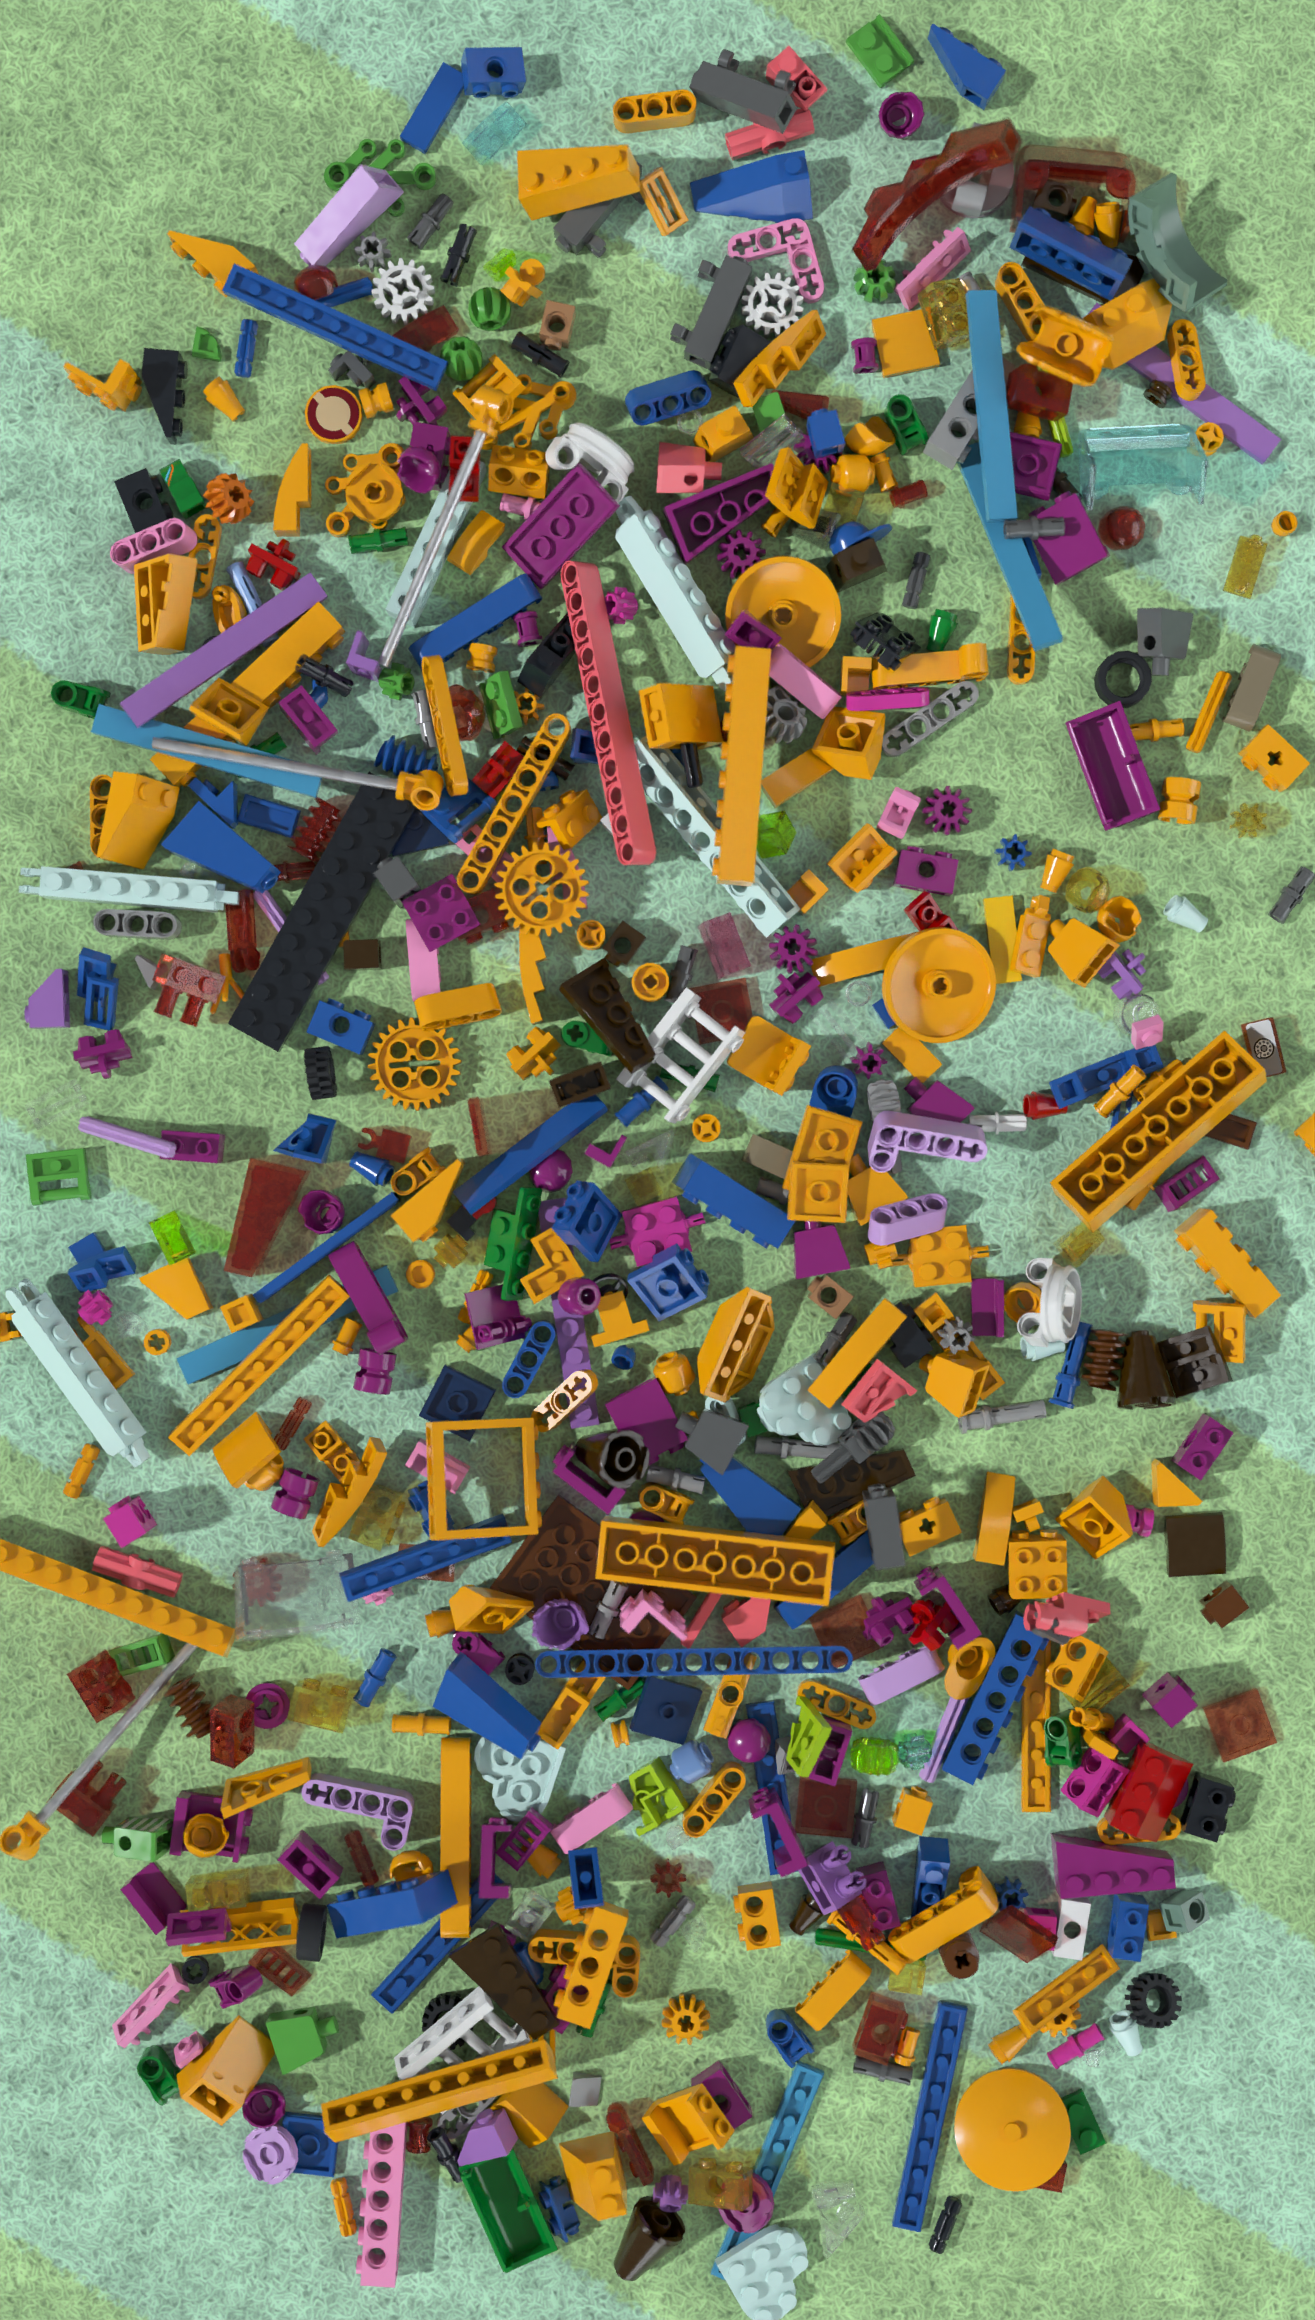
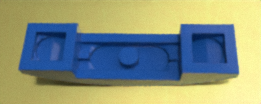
M1156 1045L1138 1050L1135 1048L1129 1049L1050 1081L1049 1085L1058 1108L1061 1109L1109 1089L1110 1084L1113 1081L1117 1082L1133 1064L1138 1066L1145 1075L1163 1068L1164 1066Z

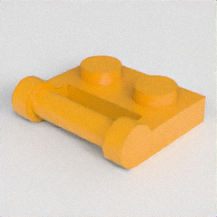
M495 353L488 359L489 363L461 389L458 387L452 393L475 420L478 414L473 411V400L475 397L473 393L483 384L512 395L513 400L526 389L522 382Z
M1206 1300L1193 1301V1312H1196V1329L1207 1326V1313L1214 1314V1336L1226 1362L1244 1363L1245 1304L1216 1303Z

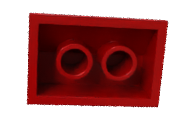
M1140 1738L1127 1766L1130 1771L1114 1793L1104 1814L1105 1819L1109 1825L1136 1838L1157 1842L1194 1764L1150 1742L1146 1743Z

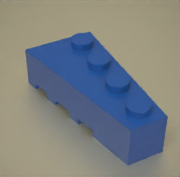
M689 1153L672 1180V1183L684 1190L683 1197L694 1204H697L699 1200L707 1204L708 1207L705 1211L718 1219H721L722 1215L732 1220L729 1226L742 1234L746 1230L750 1231L755 1235L752 1240L766 1249L769 1244L778 1249L796 1221L788 1220L785 1212Z
M446 1869L398 1882H388L378 1887L370 1885L359 1889L357 1892H353V1889L345 1890L336 1894L337 1899L327 1904V1908L337 1939L423 1924L454 1906L458 1901L449 1871Z

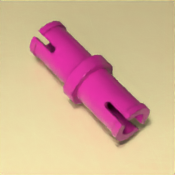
M1093 2023L1092 2026L1079 2034L1068 2036V2041L1047 2052V2056L1055 2069H1059L1060 2066L1073 2058L1084 2056L1086 2050L1105 2040V2037L1098 2025Z

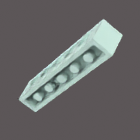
M481 461L479 488L487 473L485 463ZM450 470L386 607L388 615L394 619L398 616L449 495ZM458 502L407 625L416 627L473 502Z

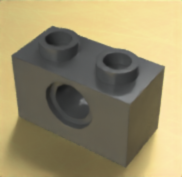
M398 856L394 859L388 857L377 865L378 870L374 872L375 876L400 909L404 907L401 901L422 890Z

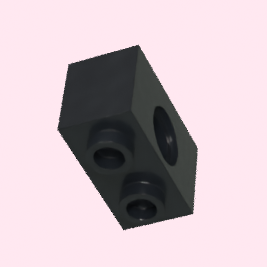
M147 468L114 481L135 533L174 518L169 503H163L159 493L163 492V488L157 475L152 476ZM153 499V504L149 509L143 510L140 508L143 500Z

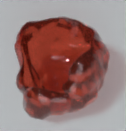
M459 684L451 685L449 692L459 740L473 741L479 735L485 720L484 704L473 690H466Z

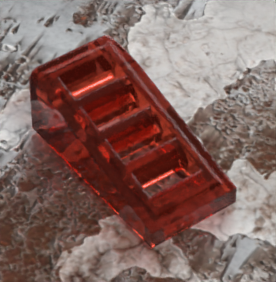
M779 390L772 391V393L777 392L780 395L784 411L805 420L816 410L828 409V396Z
M281 1946L258 1948L248 1961L260 1974L291 1997L312 1975ZM270 1952L273 1956L265 1963L262 1959ZM277 1959L282 1961L275 1970L270 1968ZM286 1966H289L291 1969L281 1978L279 1973ZM297 1972L300 1976L290 1986L287 1981Z

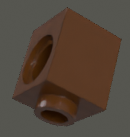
M1224 1581L1212 1590L1213 1594L1211 1596L1207 1594L1199 1600L1204 1607L1200 1610L1204 1618L1210 1625L1215 1622L1221 1628L1225 1627L1249 1608L1228 1581Z

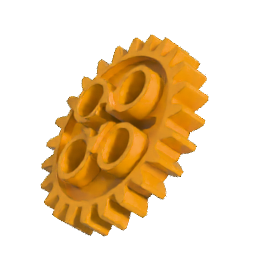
M534 842L530 852L524 846H521L523 855L519 857L516 853L512 852L511 855L514 862L503 861V864L508 868L507 872L498 871L497 873L504 878L503 882L495 883L496 887L502 889V893L495 895V898L504 899V903L498 908L499 910L508 909L509 912L505 916V920L515 918L516 920L513 925L515 929L524 924V934H528L531 928H534L536 937L540 936L542 929H545L548 937H551L552 928H556L561 934L563 933L561 924L565 923L572 927L571 916L580 919L581 916L576 911L577 908H586V905L580 899L581 897H588L589 893L582 891L581 887L588 885L589 881L580 880L579 878L586 871L585 869H575L580 861L575 859L570 862L568 860L571 854L569 850L560 855V845H557L553 851H550L548 842H545L543 850H539L536 842ZM542 861H547L552 865V872L547 877H540L536 872L537 865ZM559 872L563 873V876L547 888L549 894L546 897L540 894L526 907L521 906L524 900L537 892L536 885L538 883L545 885ZM518 880L528 881L530 888L527 894L522 896L515 894L514 884ZM560 884L568 885L571 890L570 896L565 900H559L555 897V888ZM543 902L548 907V913L543 918H535L532 914V908L536 903Z
M410 1017L408 1026L401 1019L398 1020V1029L389 1024L388 1030L390 1034L388 1036L384 1033H379L380 1038L383 1040L382 1043H372L378 1049L377 1053L368 1054L369 1057L375 1059V1063L367 1067L376 1070V1074L372 1075L370 1080H379L380 1082L375 1087V1090H386L382 1097L384 1100L393 1096V1106H397L400 1101H403L404 1110H408L410 1104L413 1103L415 1110L419 1111L423 1102L430 1109L432 1099L441 1104V1093L448 1096L451 1095L446 1087L448 1085L457 1086V1083L451 1079L452 1075H461V1072L454 1069V1065L462 1063V1060L454 1059L453 1057L460 1050L459 1048H450L455 1039L453 1037L444 1039L447 1032L445 1028L438 1033L436 1030L423 1031L420 1023L416 1025L413 1017ZM426 1041H432L436 1046L435 1053L430 1057H425L421 1053V1046ZM397 1043H404L407 1048L406 1055L400 1059L395 1058L392 1048ZM413 1056H416L418 1061H440L438 1066L417 1067V1072H413V1069L410 1067H389L390 1063L411 1062ZM431 1069L437 1073L438 1078L434 1085L427 1086L422 1078L424 1072ZM404 1071L407 1073L409 1081L406 1086L399 1088L394 1083V1076L398 1072Z

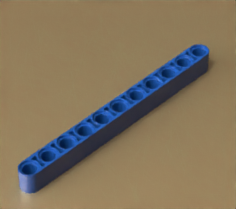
M842 1646L546 1651L537 1657L535 1667L541 1676L547 1678L842 1673L850 1669L853 1657L851 1652ZM809 1651L814 1652L818 1656V1664L812 1669L806 1668L802 1664V1656ZM836 1651H842L847 1656V1664L843 1668H836L831 1662V1656ZM751 1652L756 1653L761 1661L759 1667L754 1670L746 1668L743 1662L745 1655ZM778 1652H784L789 1657V1665L785 1669H778L773 1664V1656ZM693 1653L700 1655L702 1658V1666L695 1671L688 1669L686 1666V1658ZM720 1653H726L731 1657V1666L727 1670H719L715 1666V1658ZM637 1654L644 1659V1666L640 1671L634 1672L630 1670L628 1660L632 1655ZM662 1654H668L673 1659V1666L668 1671H662L657 1666V1659ZM580 1655L585 1659L586 1667L582 1672L576 1673L571 1669L570 1663L573 1657ZM605 1655H610L615 1660V1667L610 1672L602 1671L599 1666L600 1659ZM547 1656H552L557 1661V1667L552 1673H546L542 1669V1661Z

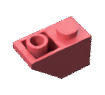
M787 46L767 64L766 79L773 87L775 78L780 70L791 73L790 80L795 81L796 86L790 96L795 105L805 111L827 92L826 86L790 46Z
M750 1597L751 1599L748 1601L744 1598L740 1602L738 1599H734L723 1607L725 1612L721 1614L722 1620L741 1648L765 1632L771 1599Z

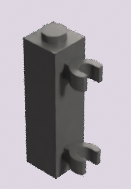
M723 49L718 58V65L706 61L702 62L698 71L694 73L689 86L698 101L779 133H784L797 110V106L790 96L796 86V82L790 80L791 73L780 70L775 78L773 87L735 73L739 66V61L733 59L734 52Z
M637 162V164H638V166H639V174H640V178H641V177H642V165ZM640 192L631 194L641 205L645 204ZM625 196L567 211L553 228L556 245L566 253L572 251L576 256L586 246L593 255L600 258L607 250L605 248L606 242L594 234Z
M726 255L720 268L702 259L698 269V277L714 282L693 332L675 323L670 333L672 335L671 341L686 345L684 350L685 360L708 370L718 354L722 340L728 331L751 278L752 266L745 259L738 256H733L732 258Z

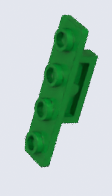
M521 1187L516 1213L503 1209H493L484 1265L505 1271L501 1293L502 1300H522L526 1289L520 1279L528 1275L533 1246L531 1239L536 1234V1223L541 1205V1188Z

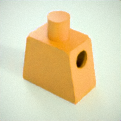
M735 405L700 425L693 442L696 447L705 449V461L715 462L750 442L754 437Z
M1075 918L1070 919L1067 924L1057 919L1049 926V933L1055 938L1048 946L1049 953L1066 976L1073 983L1084 988L1120 946L1117 942Z
M859 1153L853 1155L849 1167V1172L852 1176L849 1178L848 1200L858 1224L862 1226L870 1221L873 1209L903 1201L908 1196L888 1172L874 1171L871 1166L866 1167Z
M951 1350L937 1354L935 1357L930 1354L924 1355L920 1360L919 1368L929 1374L925 1386L926 1392L957 1418L975 1411L990 1364L958 1351L956 1354H953Z

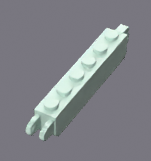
M632 496L624 497L618 503L620 507L616 510L621 522V526L616 529L615 538L698 675L703 678L712 676L721 690L725 691L726 684H732V673L727 672L728 656L734 655L736 648L734 642L725 635L720 619L713 613L704 593L693 580L689 568L682 562L673 542L668 539L658 517L653 514L652 510L643 511Z
M41 866V869L21 868L20 875L25 877H40V887H33L31 885L19 886V893L39 895L47 899L218 913V910L223 911L224 904L239 905L240 903L239 892L225 891V884H219L217 881Z
M23 1279L18 1283L20 1291L15 1287L7 1289L5 1292L7 1301L15 1310V1313L12 1315L13 1324L105 1452L111 1456L119 1453L122 1457H126L134 1468L146 1461L150 1455L143 1445L144 1441L141 1436L147 1432L46 1292L40 1294L29 1279Z

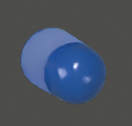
M847 522L834 530L829 539V547L833 555L840 551L850 548L851 545L854 546L870 538H874V541L877 542L892 530V526L885 524L869 530L859 522Z
M832 1065L823 1069L815 1081L809 1106L850 1118L858 1092V1081L855 1074L849 1068L841 1065Z

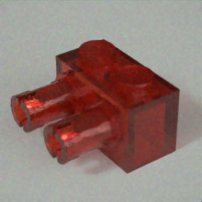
M162 953L152 980L161 983L160 987H163L153 1012L172 1018L179 994L185 992L187 993L188 1000L179 1021L197 1027L205 1003L208 1004L209 1001L217 1003L226 976Z
M100 1760L56 1809L92 1837L117 1806L112 1801L127 1784L123 1777L115 1784L114 1782L119 1777V1774L112 1772L99 1791L90 1786L91 1781L104 1766ZM70 1772L64 1778V1780L61 1782V1784L58 1786V1788L55 1790L52 1796L59 1790V1788L65 1783V1781L72 1775L73 1772Z

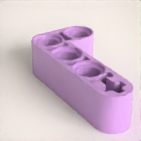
M883 1111L875 1117L867 1148L869 1164L877 1172H887L892 1169L899 1150L968 1162L981 1161L987 1155L988 1150L985 1134L978 1126L894 1111ZM887 1127L893 1128L892 1130H889V1131H884V1130H883L884 1128H887ZM915 1132H920V1133H921L920 1135H917V1136L911 1135V1134H913V1133H915ZM949 1137L948 1140H940L941 1138ZM880 1152H885V1153H886L885 1155H876L877 1153H880Z
M322 1773L312 1774L310 1781L303 1785L302 1797L306 1803L383 1819L381 1832L383 1846L388 1850L396 1851L405 1845L415 1806V1800L410 1792ZM314 1784L319 1785V1794L314 1793V1788H312ZM331 1786L333 1787V1790L330 1794V1797H327L329 1793L328 1789ZM346 1789L351 1793L352 1798L343 1800L338 1796L337 1791ZM375 1795L379 1798L380 1803L378 1805H370L366 1801V1796ZM402 1800L407 1804L408 1809L399 1811L394 1807V1802ZM398 1829L402 1833V1837L393 1839L389 1836L388 1830Z

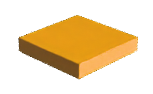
M929 308L872 319L871 323L874 338L877 340L876 347L883 378L940 366Z
M791 1161L787 1219L846 1223L850 1165Z

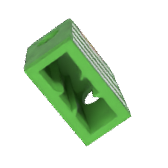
M128 1817L115 1827L105 1826L102 1832V1843L114 1845L113 1854L116 1857L155 1862L170 1851L174 1819ZM163 1836V1841H157V1837Z

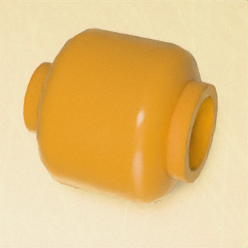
M843 454L837 459L836 465L831 466V482L835 483L837 489L842 493H864L874 483L875 467L866 455Z
M676 1351L661 1355L656 1360L657 1364L654 1366L653 1373L663 1392L674 1394L675 1396L687 1393L690 1390V1385L695 1380V1373L688 1358L684 1354H678Z
M278 1454L244 1484L252 1490L266 1491L270 1489L282 1477L284 1472L282 1457Z

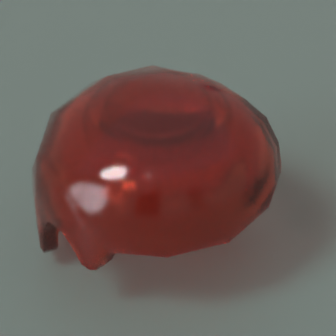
M323 265L307 266L296 275L294 291L313 300L320 299L334 292L333 284L338 287L336 275L331 269Z
M1118 506L1111 509L1099 521L1098 534L1101 542L1114 551L1126 550L1136 546L1143 539L1146 525L1143 515L1139 510L1131 506Z

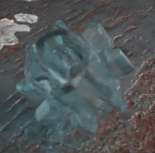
M916 1733L905 1734L904 1741H899L896 1747V1756L898 1761L904 1765V1768L911 1767L912 1771L924 1769V1763L930 1761L932 1748L929 1741L924 1739L923 1735L917 1736Z

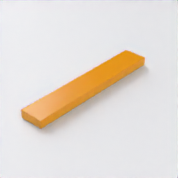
M1049 1639L1044 1651L1038 1649L1034 1659L1038 1661V1664L1032 1676L1026 1675L1022 1682V1685L1026 1687L1021 1697L1022 1812H1051V1767L1045 1762L1044 1723L1051 1717V1686L1044 1682L1046 1670L1051 1663V1640ZM1021 1640V1654H1025L1030 1651L1031 1646L1027 1641Z

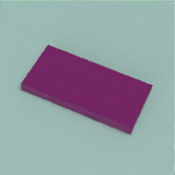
M577 463L506 541L502 548L528 574L530 579L540 589H543L561 571L563 564L574 557L620 505L581 463Z

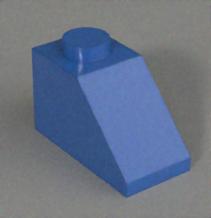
M597 1847L569 1850L568 1862L574 1908L604 1906Z

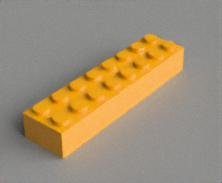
M1224 1030L1050 1182L1054 1193L1093 1233L1266 1083L1265 1068Z
M605 1516L601 1521L596 1579L829 1606L835 1542Z

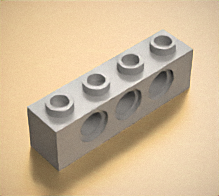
M1003 358L1007 393L1015 379L1010 375L1016 365ZM973 371L968 375L923 451L924 454L953 470L958 461L962 464L964 463L972 449L968 446L971 439L978 440L979 438L977 414H971L966 410V407L976 410ZM951 431H959L963 437H956Z

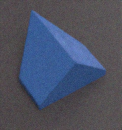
M308 1113L307 1121L273 1151L324 1164L327 1162L336 1120Z

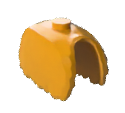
M1041 304L1037 305L1034 309V314L1042 321L1040 331L1033 341L1020 342L1016 349L1017 353L1029 363L1064 380H1068L1076 385L1091 387L1098 379L1104 360L1112 349L1113 337L1099 327L1069 313Z

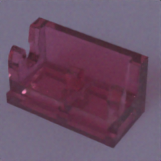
M730 912L704 921L698 926L718 980L751 966Z

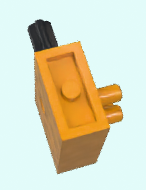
M659 683L640 690L639 695L649 748L681 749L687 786L689 788L702 786L703 778L698 750L720 744L723 741L713 686Z

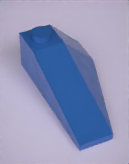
M804 150L771 156L690 182L695 212L737 216L775 223L796 218L803 221L813 219L810 178Z

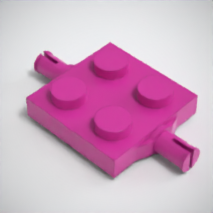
M676 1195L623 1210L625 1234L610 1238L609 1243L612 1250L628 1245L634 1254L637 1267L651 1263L653 1255L675 1244H678L682 1250L687 1248L692 1252L689 1241V1228L706 1223L702 1212L686 1217L680 1208Z

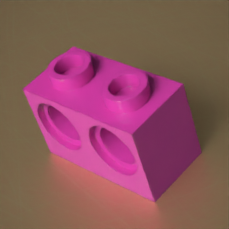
M128 1495L109 1507L108 1510L111 1514L103 1518L121 1548L157 1525L149 1510L144 1509L146 1505L140 1496L132 1500Z
M1089 1747L1082 1757L1080 1767L1073 1770L1060 1791L1079 1809L1098 1818L1130 1770L1116 1757L1111 1760L1092 1747Z

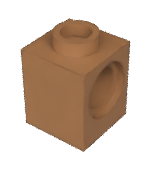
M550 300L546 301L539 336L540 342L548 345V349L560 351L562 347L569 348L576 317L575 306ZM554 323H561L565 326L561 332H553L549 329Z
M826 1274L822 1278L816 1276L807 1288L810 1291L807 1297L835 1319L838 1318L854 1297ZM825 1287H832L836 1292L835 1299L829 1303L823 1302L820 1298V1293Z

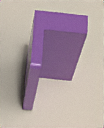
M357 630L346 664L353 674L379 682L382 668L378 661L365 657L369 641L364 632Z

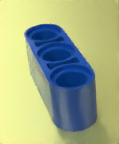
M691 370L630 390L626 395L625 404L633 422L643 426L706 406L711 399V390L703 374L700 371Z
M537 1321L525 1338L502 1382V1389L508 1397L519 1398L528 1390L556 1337V1328L550 1321ZM539 1326L548 1327L551 1331L550 1339L547 1341L537 1339L535 1335L536 1328ZM526 1351L535 1353L537 1363L533 1366L525 1365L522 1362V1354ZM511 1377H519L523 1381V1389L512 1391L508 1386V1380Z

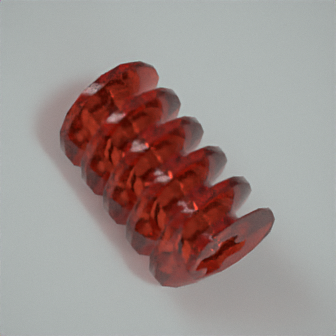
M319 797L314 798L319 807H308L313 817L303 816L302 818L307 827L297 826L296 828L301 837L291 836L290 838L296 846H287L314 862L320 860L315 852L325 851V847L321 842H330L331 840L327 832H335L337 829L333 822H341L343 819L339 814V809Z

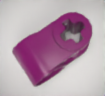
M454 1632L453 1650L457 1654L460 1652L464 1653L488 1675L506 1659L505 1655L501 1651L498 1653L492 1647L493 1643L487 1640L481 1633ZM468 1636L471 1637V1645L468 1643L460 1644L461 1637L464 1639Z
M247 1965L236 1969H228L212 1977L208 1983L210 1987L215 1988L221 2000L219 2005L221 2009L245 2001L262 1987L263 1979L255 1967Z

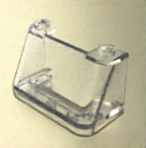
M342 1549L330 1550L325 1552L326 1557L318 1560L270 1565L258 1563V1558L240 1560V1565L235 1567L236 1642L338 1631L359 1624L358 1599L351 1602L347 1601L338 1574L354 1568L352 1553L343 1554Z

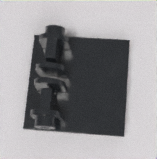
M876 612L856 621L855 624L857 626L850 634L853 637V642L863 650L867 648L866 652L868 654L879 643L880 646L873 654V658L877 659L880 656L877 661L887 670L892 669L894 672L900 667L901 659L921 649L915 643L916 640L911 634L899 630L893 625L894 621L883 613L879 614Z

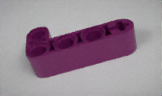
M352 1241L328 1255L369 1330L367 1332L368 1338L378 1355H382L408 1340L407 1333L357 1243Z

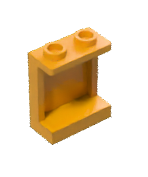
M703 2083L657 2099L641 2118L673 2166L681 2164L689 2152L714 2144L718 2150L724 2148L735 2131Z

